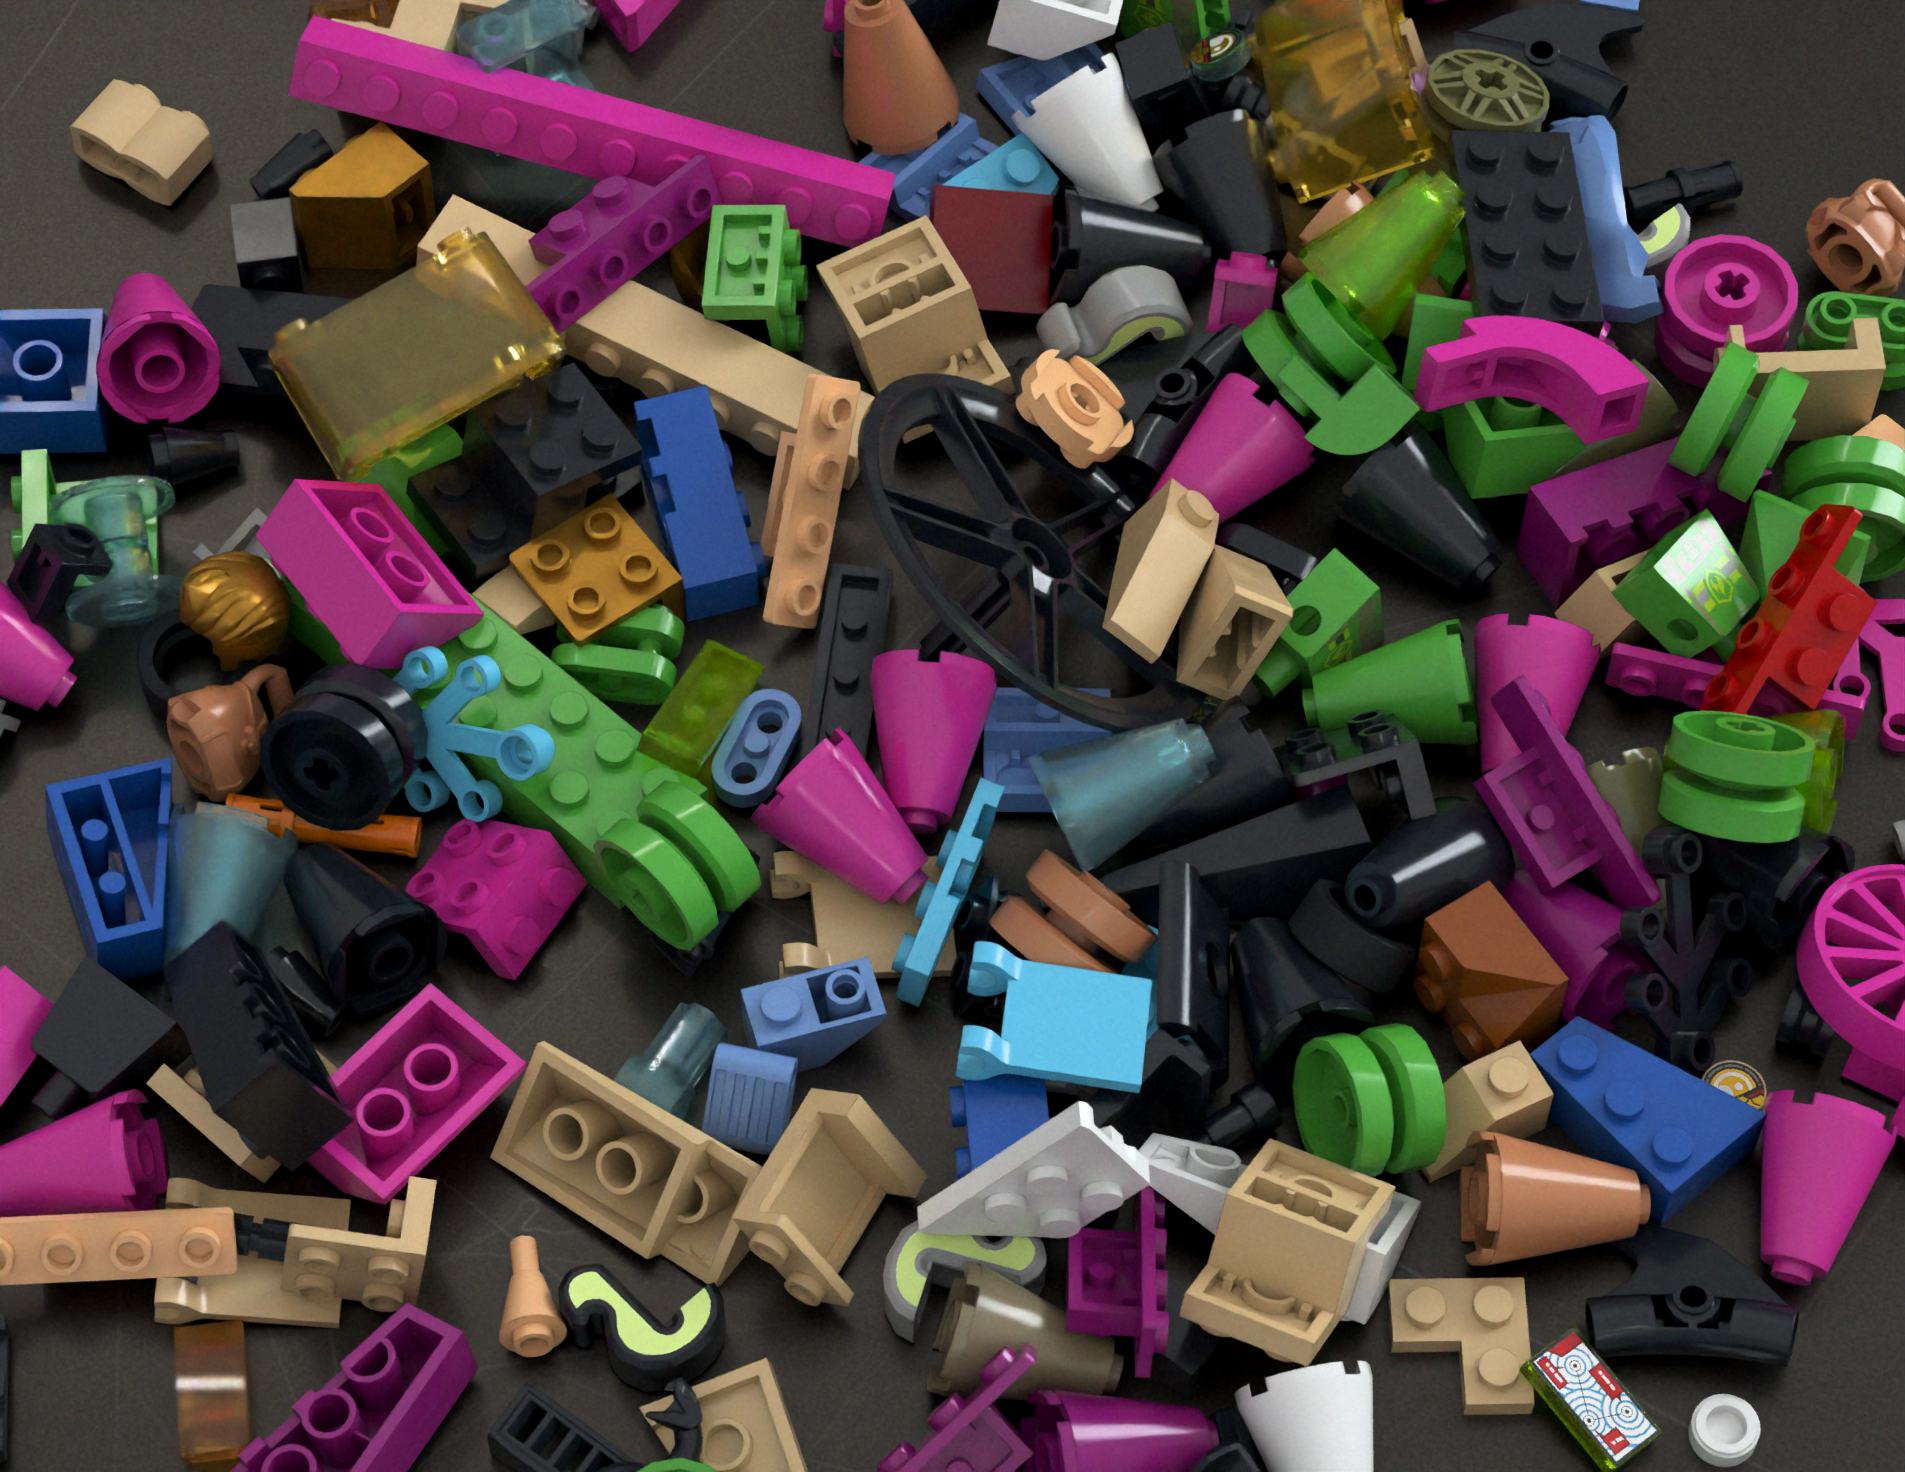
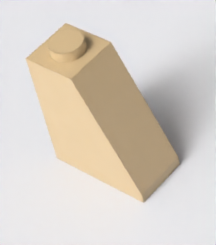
M1214 544V549L1180 615L1176 681L1221 700H1228L1235 695L1239 696L1293 617V608L1267 565Z

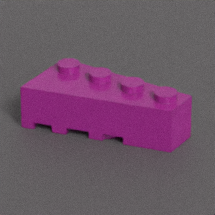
M1679 436L1529 487L1516 555L1557 610L1596 570L1651 549L1664 534L1705 509L1710 511L1720 528L1748 515L1753 493L1758 489L1768 492L1773 473L1767 469L1764 470L1748 501L1745 503L1717 489L1716 477L1729 453L1728 450L1719 446L1706 471L1696 477L1667 463L1680 438Z
M406 1302L340 1362L342 1370L318 1392L315 1393L310 1389L291 1406L294 1414L265 1440L258 1436L238 1454L241 1462L229 1472H407L479 1369L463 1331Z

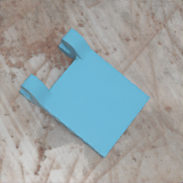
M987 941L975 942L967 992L978 996H994L1006 992L1000 1037L992 1030L982 1026H963L956 1076L965 1080L979 1081L1008 1073L1140 1093L1152 979L1022 960L999 944Z

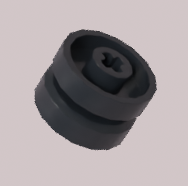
M356 663L329 664L312 674L297 691L292 701L285 705L270 723L261 739L260 764L269 787L289 810L310 824L333 831L360 830L379 819L397 792L405 786L416 772L427 754L428 730L420 708L400 684L379 670Z

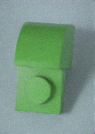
M1297 353L1277 374L1285 383L1278 390L1280 395L1302 416L1306 417L1313 410L1320 417L1305 434L1304 438L1316 447L1334 454L1357 455L1382 446L1421 408L1413 398V395L1378 361L1343 396L1336 392Z

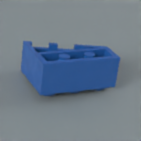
M707 385L634 402L637 442L643 448L639 472L666 558L683 578L686 621L690 622L759 605L758 580L767 578L765 558L759 541L753 543L749 541L746 528L751 527L747 502L743 492H736L732 479L734 477L732 457L727 442H722Z
M172 757L45 785L47 832L88 957L121 981L162 971L172 816Z
M1576 1016L1530 1054V1057L1554 1093L1548 1117L1590 1158L1635 1170L1640 1184H1647L1649 1186L1651 1196L1650 1217L1660 1227L1755 1149L1764 1118L1767 1115L1761 1110L1579 1016Z

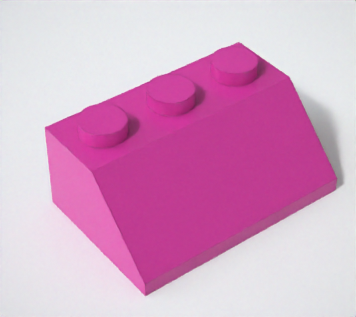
M295 479L255 534V537L270 554V561L273 567L292 582L305 599L307 610L326 625L341 644V653L351 663L373 669H403V661L408 653L425 646L438 648L478 624L484 616L483 611L380 484Z
M429 983L330 1076L354 1121L306 1161L343 1193L385 1205L408 1183L409 1176L415 1177L527 1069V1064L451 999Z

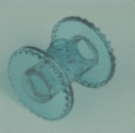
M120 475L94 479L60 492V495L55 496L54 500L51 501L49 511L51 520L58 525L76 523L89 528L97 536L99 543L114 563L108 576L85 575L88 580L95 584L84 587L67 598L65 601V611L69 619L74 621V623L82 624V626L104 628L132 626L158 620L164 615L180 609L179 602L183 579L170 575L154 574L145 523L146 520L166 512L175 503L174 489L166 480L146 475Z

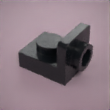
M35 523L6 584L22 603L32 623L54 624L67 597L70 596L78 575L108 576L114 563L99 543L97 536L89 528L76 523H67L65 525Z

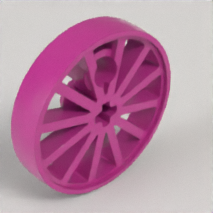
M1876 865L1846 874L1825 891L1802 929L1797 944L1796 963L1802 987L1822 1019L1840 1037L1859 1051L1885 1065L1905 1072V865ZM1885 906H1891L1893 914ZM1825 940L1841 947L1828 946ZM1842 978L1868 980L1849 987ZM1882 1002L1885 1008L1896 1016L1895 1020L1881 1014L1872 1006Z

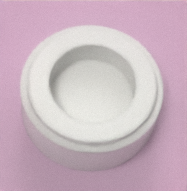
M1730 1394L1713 1395L1704 1399L1696 1407L1688 1429L1689 1441L1695 1453L1707 1463L1719 1467L1736 1466L1746 1461L1753 1453L1760 1436V1421L1755 1410L1745 1400Z

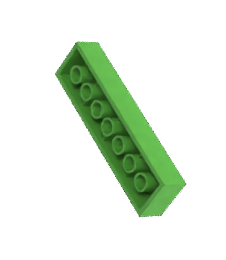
M270 556V557H269L268 559H266L265 561H266L271 567H273V565H272V563H271V561H270V558H271V556ZM273 567L276 575L286 583V589L291 597L288 631L328 665L351 663L341 653V644L326 625L307 610L305 599L292 582ZM466 591L483 611L484 616L478 624L438 647L447 661L448 671L446 677L440 683L418 689L411 698L418 705L422 713L456 678V670L461 662L478 655L489 656L496 662L501 674L498 688L491 693L473 698L451 722L503 732L523 724L536 725L545 729L553 738L555 754L552 763L545 772L527 780L517 781L503 773L496 758L455 751V753L476 781L489 780L499 788L503 799L502 811L520 826L550 832L585 880L621 910L625 904L606 880L596 861L593 845L597 839L621 818L638 821L636 807L664 780L682 784L694 791L709 804L708 788ZM422 659V668L429 675L428 665ZM475 668V678L477 682L482 685L481 675L479 671ZM402 669L376 670L393 679Z

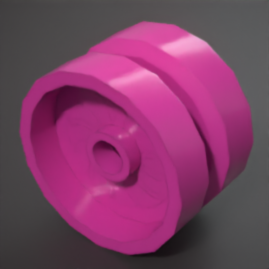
M1718 234L1695 240L1676 253L1665 273L1660 301L1664 307V312L1656 315L1654 322V344L1663 364L1680 380L1705 390L1706 384L1709 383L1713 375L1715 348L1724 347L1729 325H1742L1746 349L1753 353L1785 352L1789 339V329L1794 320L1798 300V283L1789 264L1770 246L1746 236Z

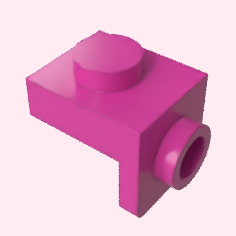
M1231 252L1230 260L1218 259L1215 267V280L1206 333L1219 331L1229 322L1236 324L1244 330L1266 309L1272 310L1279 268L1266 266L1267 257L1253 253Z

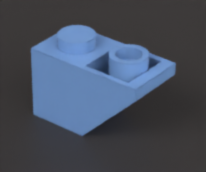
M868 956L740 989L742 1025L749 1048L798 1058L797 1072L824 1066L887 1019L886 1009Z

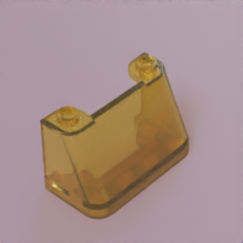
M1276 0L1254 19L1255 32L1247 34V41L1256 66L1263 68L1278 148L1269 150V155L1279 183L1282 185L1290 182L1300 204L1339 191L1343 187H1351V182L1355 179L1362 183L1437 157L1432 134L1426 128L1418 110L1421 102L1410 76L1399 28V23L1406 20L1401 0Z
M469 227L458 230L437 244V248L440 251L437 255L310 325L306 318H301L283 327L273 335L277 345L269 351L267 360L339 482H357L370 475L372 471L369 467L385 457L382 453L383 450L388 459L400 453L401 447L499 392L520 386L524 373L527 377L534 380L561 367L568 350L555 327L485 231L473 235Z

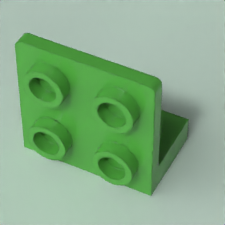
M712 205L701 306L705 320H766L772 348L792 357V351H802L803 319L802 315H796L797 301H807L808 269L806 265H800L801 235L799 229H790L785 205Z

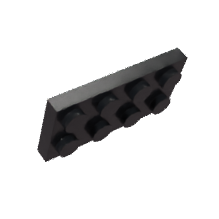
M1451 130L1446 150L1474 318L1485 316L1537 318L1572 327L1593 337H1599L1604 324V317L1570 133Z

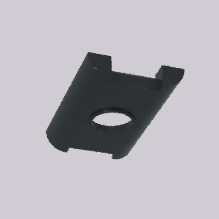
M1181 861L1160 862L1156 1024L1173 1038L1190 1036L1208 1061V1065L1211 1068L1210 1088L1215 1090L1223 1086L1229 1078L1231 913L1228 907L1220 909L1200 884L1199 870L1196 867ZM1204 949L1209 954V976L1205 966Z

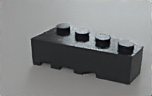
M221 919L162 969L172 995L169 998L170 1004L181 1020L212 1111L237 1130L244 1144L254 1155L262 1160L270 1155L292 1172L354 1121L262 950L227 921Z

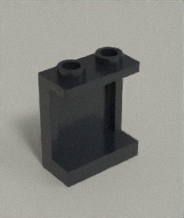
M1159 1028L1145 1044L1140 1093L1100 1088L1087 1102L1093 1108L1094 1124L1099 1129L1112 1126L1123 1136V1143L1128 1146H1133L1165 1114L1172 1116L1195 1134L1197 1132L1196 1124L1206 1119L1211 1068L1204 1054L1193 1043L1186 1039L1176 1040L1162 1028ZM1119 1208L1107 1211L1088 1223V1225L1093 1229L1106 1230L1118 1218Z

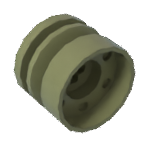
M1458 49L1440 55L1429 66L1425 79V88L1420 95L1419 110L1413 118L1404 148L1403 162L1410 176L1428 192L1455 203L1446 150L1450 131L1541 132V124L1545 120L1549 109L1550 93L1542 79L1526 65L1499 53L1481 49Z

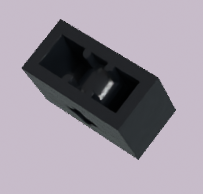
M1171 22L1156 28L1144 29L1131 38L1115 43L1132 101L1158 148L1169 139L1174 149L1189 139L1184 128L1213 116L1205 86Z

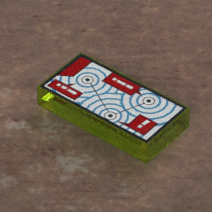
M1572 1326L1520 1367V1372L1603 1472H1615L1663 1433L1575 1326Z

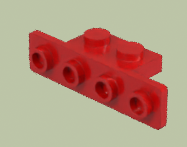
M1822 504L1818 510L1805 520L1800 529L1798 544L1786 564L1782 565L1771 577L1766 598L1754 618L1750 619L1739 631L1734 652L1722 672L1718 673L1707 685L1703 695L1704 702L1699 711H1722L1746 715L1765 682L1799 708L1815 710L1878 603L1833 568L1863 517V514L1855 507Z

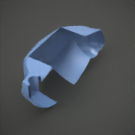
M1600 115L1588 116L1587 118L1569 117L1550 123L1551 131L1549 132L1570 133L1604 319L1612 322L1639 323L1663 313L1664 307L1658 295L1661 284L1655 275L1643 276L1649 255L1627 223L1616 140L1618 135L1605 116Z

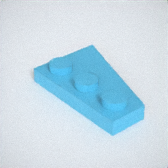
M981 777L959 832L949 829L935 864L938 867L944 868L938 884L931 881L926 882L913 917L922 920L917 936L908 933L904 934L891 967L892 970L902 973L895 998L917 1007L920 1006L985 851L1005 786Z

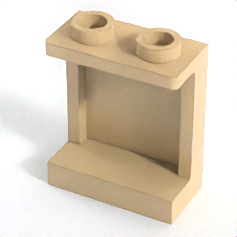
M1853 318L1844 350L1755 353L1759 355L1760 368L1747 394L1757 398L1770 373L1780 367L1810 381L1792 416L1797 420L1786 441L1818 440L1838 435L1852 436L1870 423L1886 371L1878 318ZM1742 325L1728 326L1724 347L1715 348L1713 373L1730 341L1746 349Z
M811 1088L731 1218L750 1239L748 1245L751 1251L762 1260L772 1264L785 1278L784 1287L793 1297L811 1306H818L821 1302L848 1306L854 1296V1292L838 1273L885 1195L893 1194L916 1198L928 1176L860 1094Z

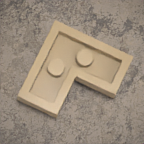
M1524 1277L1389 1279L1387 1302L1391 1353L1459 1352L1463 1415L1532 1414L1535 1401L1532 1365L1530 1362L1531 1353Z

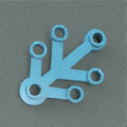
M425 646L412 651L404 658L403 669L392 680L400 684L409 696L412 697L418 689L427 688L444 680L448 671L446 658L434 646ZM478 655L461 662L456 670V678L421 713L428 730L427 754L425 757L435 770L422 772L420 767H418L404 786L409 804L419 812H429L446 804L450 796V790L458 799L459 809L467 820H473L475 823H478L500 812L503 799L499 788L489 780L476 781L455 751L496 758L503 773L517 781L527 780L545 772L552 763L555 754L553 738L545 729L536 725L523 724L503 732L451 722L473 698L481 697L498 688L501 680L500 670L496 662L489 656ZM422 659L428 665L429 675L422 668ZM475 668L479 671L481 675L482 685L479 684L475 678ZM424 783L431 791V799L425 793ZM477 793L483 799L484 809H482L477 802Z

